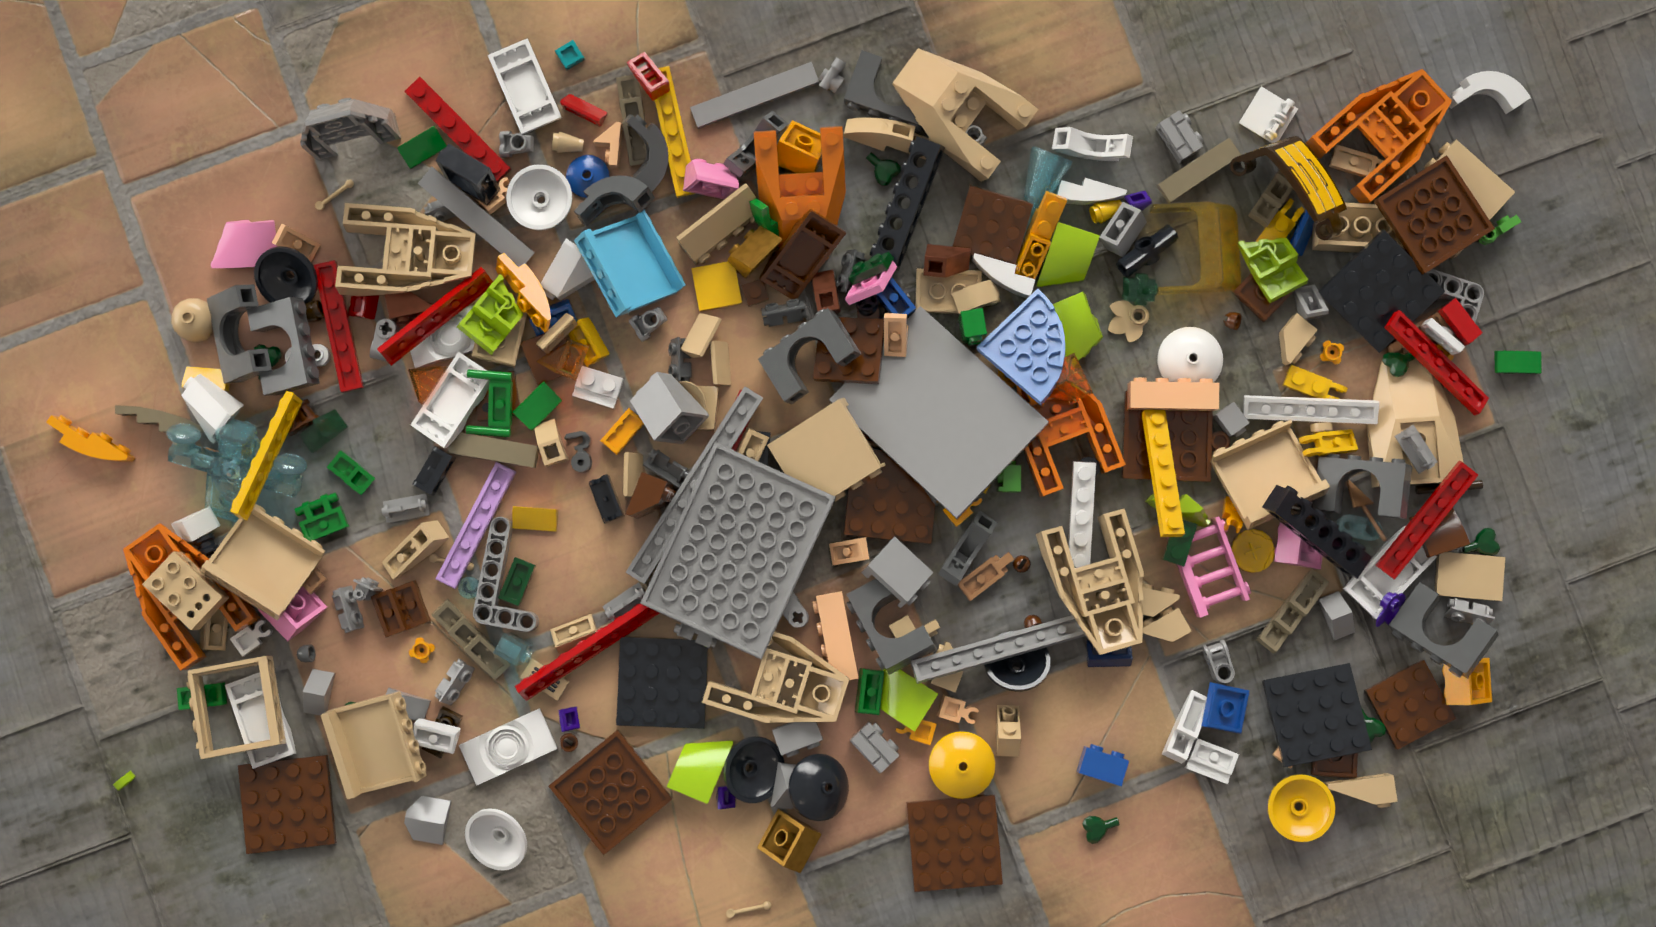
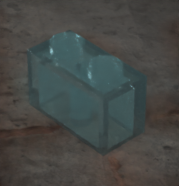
M509 632L503 634L493 653L518 666L523 663L525 664V662L528 663L534 651L531 650L533 644Z

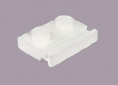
M581 365L572 396L615 409L624 379Z
M1197 738L1185 768L1228 784L1239 754Z

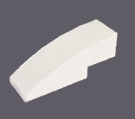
M1085 178L1081 186L1061 180L1057 195L1065 197L1067 204L1093 205L1098 202L1122 199L1126 195L1127 190Z
M974 253L972 262L991 281L1003 289L1026 299L1031 295L1035 279L1014 274L1017 265Z
M1193 690L1190 691L1171 730L1162 755L1181 764L1187 760L1194 740L1197 739L1202 727L1206 696Z

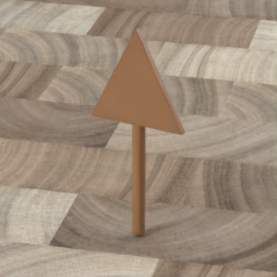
M1348 480L1347 486L1353 508L1361 507L1381 539L1386 541L1387 538L1366 507V505H1371L1374 502Z

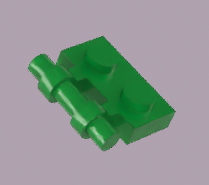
M336 492L330 495H321L320 499L312 502L306 501L302 503V506L294 509L297 516L305 514L307 518L299 522L304 538L310 542L311 540H318L349 527L342 507L339 506L334 509L332 507L333 502L339 501ZM324 507V513L314 515L313 510Z

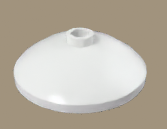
M532 165L520 170L510 181L506 194L507 206L511 215L522 226L533 230H547L561 223L568 215L572 205V190L565 176L557 169L547 165ZM540 197L545 198V202L542 204L538 203Z
M1184 327L1173 331L1163 340L1158 350L1157 365L1161 376L1169 378V382H1177L1179 378H1190L1191 382H1199V379H1213L1214 383L1222 370L1223 354L1219 343L1210 333L1196 327ZM1190 354L1196 356L1195 362L1190 361Z
M483 809L476 812L467 822L465 838L468 848L474 857L485 866L495 870H509L516 867L524 859L527 852L526 835L520 824L509 814L497 809Z

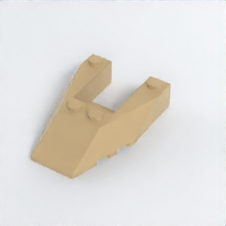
M919 48L892 83L906 106H909L915 115L918 124L923 127L929 136L928 139L944 146L945 154L981 182L989 179L1001 162L965 133L985 104L1017 130L1026 127L1038 111L1024 97L984 73Z
M345 203L343 226L346 232L386 235L382 269L338 266L335 287L340 295L372 296L405 293L472 277L475 233L453 224L449 225L439 221L437 218L417 212L413 208Z
M1125 508L1098 517L1110 557L1107 560L1075 568L1062 526L1036 534L1042 557L1060 598L1099 655L1142 643L1143 640L1142 581L1144 571Z
M774 632L762 658L752 693L709 681L702 703L764 723L836 722L849 678L793 637Z

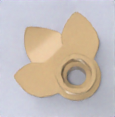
M1125 300L1112 303L1110 309L1116 316L1111 320L1108 331L1113 334L1125 333L1128 342L1139 339L1143 332V326L1149 320L1148 310L1141 305L1133 306ZM1140 313L1142 316L1141 320H1136L1134 314Z

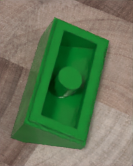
M432 126L400 145L397 149L408 167L412 169L445 149L447 145L436 127Z
M543 381L512 413L532 431L562 402V399Z
M860 668L855 712L880 715L884 671Z

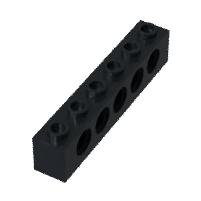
M918 136L910 144V156L908 161H905L902 165L901 180L894 186L893 194L895 196L892 203L889 202L885 211L887 215L884 223H881L878 229L879 238L877 244L874 243L870 251V256L872 257L876 254L882 255L890 252L897 266V271L901 267L945 150L944 146ZM924 156L926 163L923 167L919 168L917 160L919 157ZM913 177H917V186L915 188H910V179ZM908 197L910 199V206L907 209H903L901 205L902 200ZM901 218L902 227L896 230L894 228V221ZM889 239H893L895 242L892 250L886 248V242Z
M1276 485L1262 508L1344 574L1358 579L1372 558L1365 552L1366 547L1356 541L1353 542V537L1347 532L1338 530L1340 527L1332 520H1326V514L1316 508L1313 509L1310 501L1303 497L1299 498L1297 496L1298 491L1288 485L1286 488Z

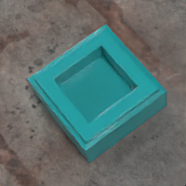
M574 40L555 50L566 70L585 60Z

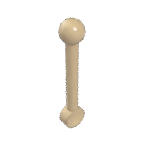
M347 180L344 186L325 200L316 202L315 207L318 210H323L325 204L347 188H352L354 182Z
M431 554L429 560L432 563L437 561L444 563L445 558ZM470 562L467 566L468 571L474 569V564L472 562Z
M765 901L761 905L738 910L728 909L726 916L732 918L735 914L759 909L769 910L771 903Z

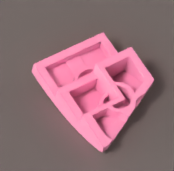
M274 220L226 222L215 256L211 262V268L255 267L258 258L265 251L278 247L272 244L276 235Z

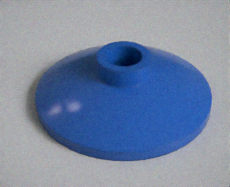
M583 155L571 162L566 173V179L570 184L572 192L582 198H587L583 191L601 179L610 177L607 165L603 160L593 155ZM588 171L591 173V176L586 179L583 177V174Z

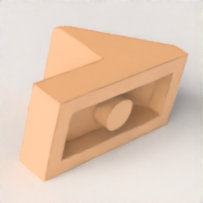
M621 122L614 123L593 141L597 147H610V149H606L605 162H608L610 169L619 170L623 132Z
M281 224L272 241V244L276 246L290 247L301 252L310 262H312L320 247L319 243L284 224Z
M885 313L884 356L906 357L908 340L907 314Z
M866 537L829 544L832 566L869 559Z

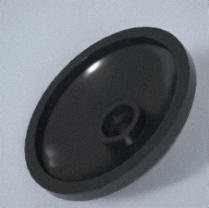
M273 247L265 251L255 264L254 279L256 286L268 302L271 303L288 297L303 298L304 304H307L314 298L318 287L317 274L312 263L301 252L290 247Z
M1014 631L1005 632V633H1002V634H1000V635H1004V634L1011 633V632H1014ZM1047 647L986 664L984 668L989 678L999 687L1014 692L1028 691L1039 686L1046 679L1051 663L1050 654ZM1016 666V667H1019L1020 669H1019V670H1014L1013 667Z
M753 736L741 740L731 749L724 764V781L727 789L735 798L746 803H759L773 795L778 762L785 763L778 746L767 738ZM747 764H749L748 770L745 769Z
M812 754L796 764L789 779V796L794 808L801 816L812 821H826L836 816L847 801L849 792L848 777L843 766L835 758L826 754ZM826 784L828 785V790H827V791L825 790V785H826Z

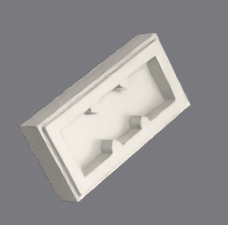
M1433 318L1425 320L1420 326L1425 333L1451 355L1458 354L1465 348L1461 342L1452 336L1453 332L1449 328L1441 326Z

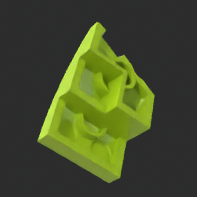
M1058 222L1036 287L1084 281L1100 235Z
M1276 238L1275 240L1260 239L1258 242H1245L1244 240L1238 242L1240 252L1251 274L1269 303L1308 283V278L1296 263L1298 253L1287 238Z
M499 274L456 327L491 355L523 316L522 311L515 303L514 296L506 288L501 274Z
M1084 292L1053 304L1064 330L1065 359L1073 369V366L1082 357H1086L1091 348L1103 339L1098 320L1091 313Z
M1152 494L1145 502L1156 509L1154 494ZM1187 494L1182 495L1179 498L1182 519L1198 524L1197 526L1209 527L1211 522L1207 519L1208 516L1204 508Z
M880 668V671H884L880 709L915 732L938 696V693L922 683L917 684L915 678L901 669L889 675L886 669L881 670Z
M734 741L686 743L667 787L708 804Z

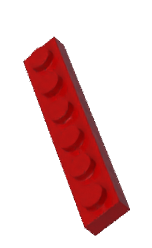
M418 77L404 91L464 153L488 166L497 183L512 170L421 77Z
M333 260L315 264L313 266L318 278V289L340 391L344 393L362 389L364 385L344 295L339 294L335 287L338 268L337 261Z
M480 267L472 273V277L466 278L379 346L377 350L392 366L485 293L493 281L486 271Z
M1400 310L1394 312L1384 328L1474 416L1480 414L1489 397Z
M1458 461L1375 566L1395 580L1478 477V474L1462 461Z

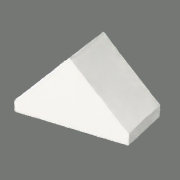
M209 506L173 522L171 525L180 538L186 542H191L219 527L220 523Z

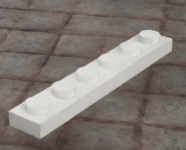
M1244 395L1243 415L1246 419L1378 424L1379 401Z
M1073 461L1068 547L1075 568L1090 564L1096 474L1095 462Z

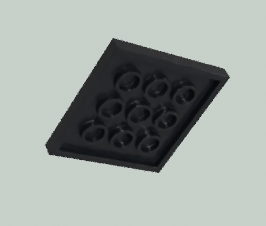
M1383 229L1318 292L1380 353L1395 339L1384 328L1394 312L1400 310L1413 322L1445 291L1427 273L1422 275L1412 257Z
M620 638L616 725L705 729L706 704L702 703L707 688L708 648L695 643L696 640L690 641L688 639Z
M1350 663L1262 681L1283 768L1372 750Z

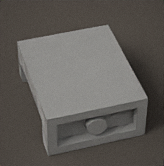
M894 536L861 573L867 579L873 575L901 601L898 604L901 608L905 604L910 606L918 597L915 593L919 589L923 591L931 582L928 578L933 574V571Z

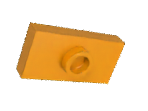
M628 408L600 441L618 455L643 427L644 423L636 413Z

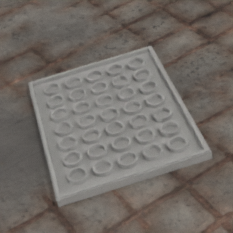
M920 306L907 319L908 340L906 357L884 356L883 344L879 384L845 383L829 401L833 403L838 399L845 398L849 404L847 409L859 429L958 519L1049 424V421Z
M715 442L640 604L762 659L836 497Z

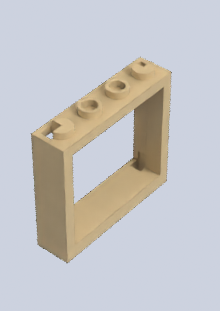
M261 656L188 670V682L186 684L191 691L189 705L191 710L194 711L193 730L197 733L198 742L196 743V749H199L201 759L286 744L273 656ZM259 666L270 740L213 750L202 676Z

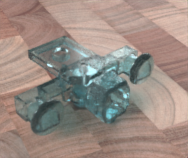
M234 419L216 429L215 440L218 442V451L207 447L201 450L200 446L195 445V442L201 438V432L194 425L188 423L172 425L166 432L167 438L174 442L168 451V461L207 472L205 508L210 506L216 517L237 522L239 518L230 512L232 503L226 501L224 496L229 497L232 502L237 497L241 489V483L251 467V461L256 456L255 452H258L260 448L256 425ZM287 453L279 455L273 461V467L263 489L295 498L302 488L303 476L301 473L307 469L306 461L296 454Z

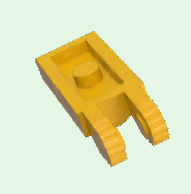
M1290 198L1282 209L1275 214L1270 224L1262 231L1255 242H1258L1260 239L1275 240L1276 238H1286L1305 209L1301 206L1295 211L1291 219L1284 214L1293 205L1294 200Z
M1290 365L1282 385L1309 397L1340 399L1327 395L1329 389L1339 393H1346L1348 390L1347 387L1333 383L1330 379L1294 365Z
M1353 429L1317 432L1316 434L1299 438L1300 444L1314 442L1316 447L1302 451L1303 457L1352 453L1359 450Z

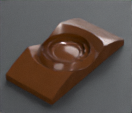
M810 209L793 226L783 245L772 254L759 279L791 300L797 299L846 235V231Z

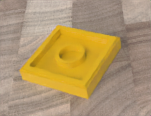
M728 261L691 268L700 312L742 304L737 272Z

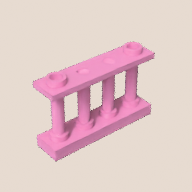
M1219 516L1211 518L1212 526L1195 531L1192 542L1217 533L1221 546L1194 556L1188 555L1184 567L1177 565L1196 617L1209 615L1207 611L1209 606L1239 595L1241 601L1250 600L1248 595L1251 594L1249 585L1246 581L1243 582L1225 533L1228 530H1224L1225 521L1223 519L1220 520ZM1223 554L1225 555L1228 567L1201 577L1194 576L1192 568L1195 564ZM1232 575L1236 585L1235 588L1208 598L1202 597L1199 590L1202 588V585Z

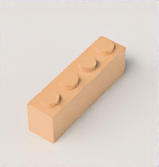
M1133 378V381L1127 383V410L1216 411L1219 409V383H1213V379H1199V382H1191L1190 378H1179L1177 382H1169V378H1155V382H1147V378Z
M842 591L816 596V601L812 602L814 613L819 614L821 621L817 623L819 636L823 635L825 644L821 645L823 658L827 657L828 663L847 676L849 680L859 679Z

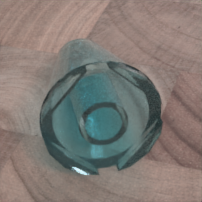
M1033 146L1030 152L1023 199L1032 202L1033 208H1039L1045 192L1053 193L1070 169L1073 161Z

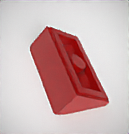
M568 94L560 101L563 109L599 127L602 126L607 116L606 111L572 94Z
M379 295L351 296L348 316L374 320Z
M1456 298L1438 310V313L1464 346L1469 345L1483 333Z

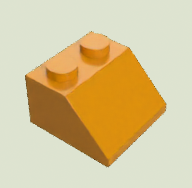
M792 120L777 144L778 166L795 173L816 172L822 160L820 133Z
M1482 658L1468 679L1464 676L1460 678L1449 671L1450 667L1444 664L1442 672L1445 677L1444 697L1446 705H1475L1492 702L1489 658Z

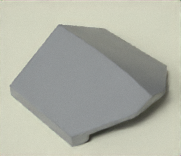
M421 796L407 809L404 824L413 840L443 845L451 800Z

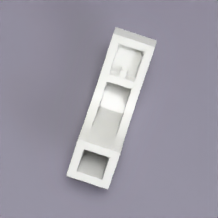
M1483 71L1472 74L1459 83L1461 87L1451 93L1452 102L1449 107L1452 109L1473 95L1485 94L1494 98L1505 114H1508L1531 97L1525 88L1511 76L1496 71Z
M1073 127L1055 128L1052 150L1090 160L1119 161V158H1130L1133 136L1129 134L1096 135Z

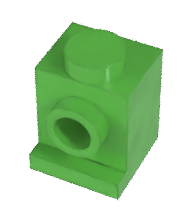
M1012 461L998 476V483H1001V487H997V492H1021V465H1016V461Z

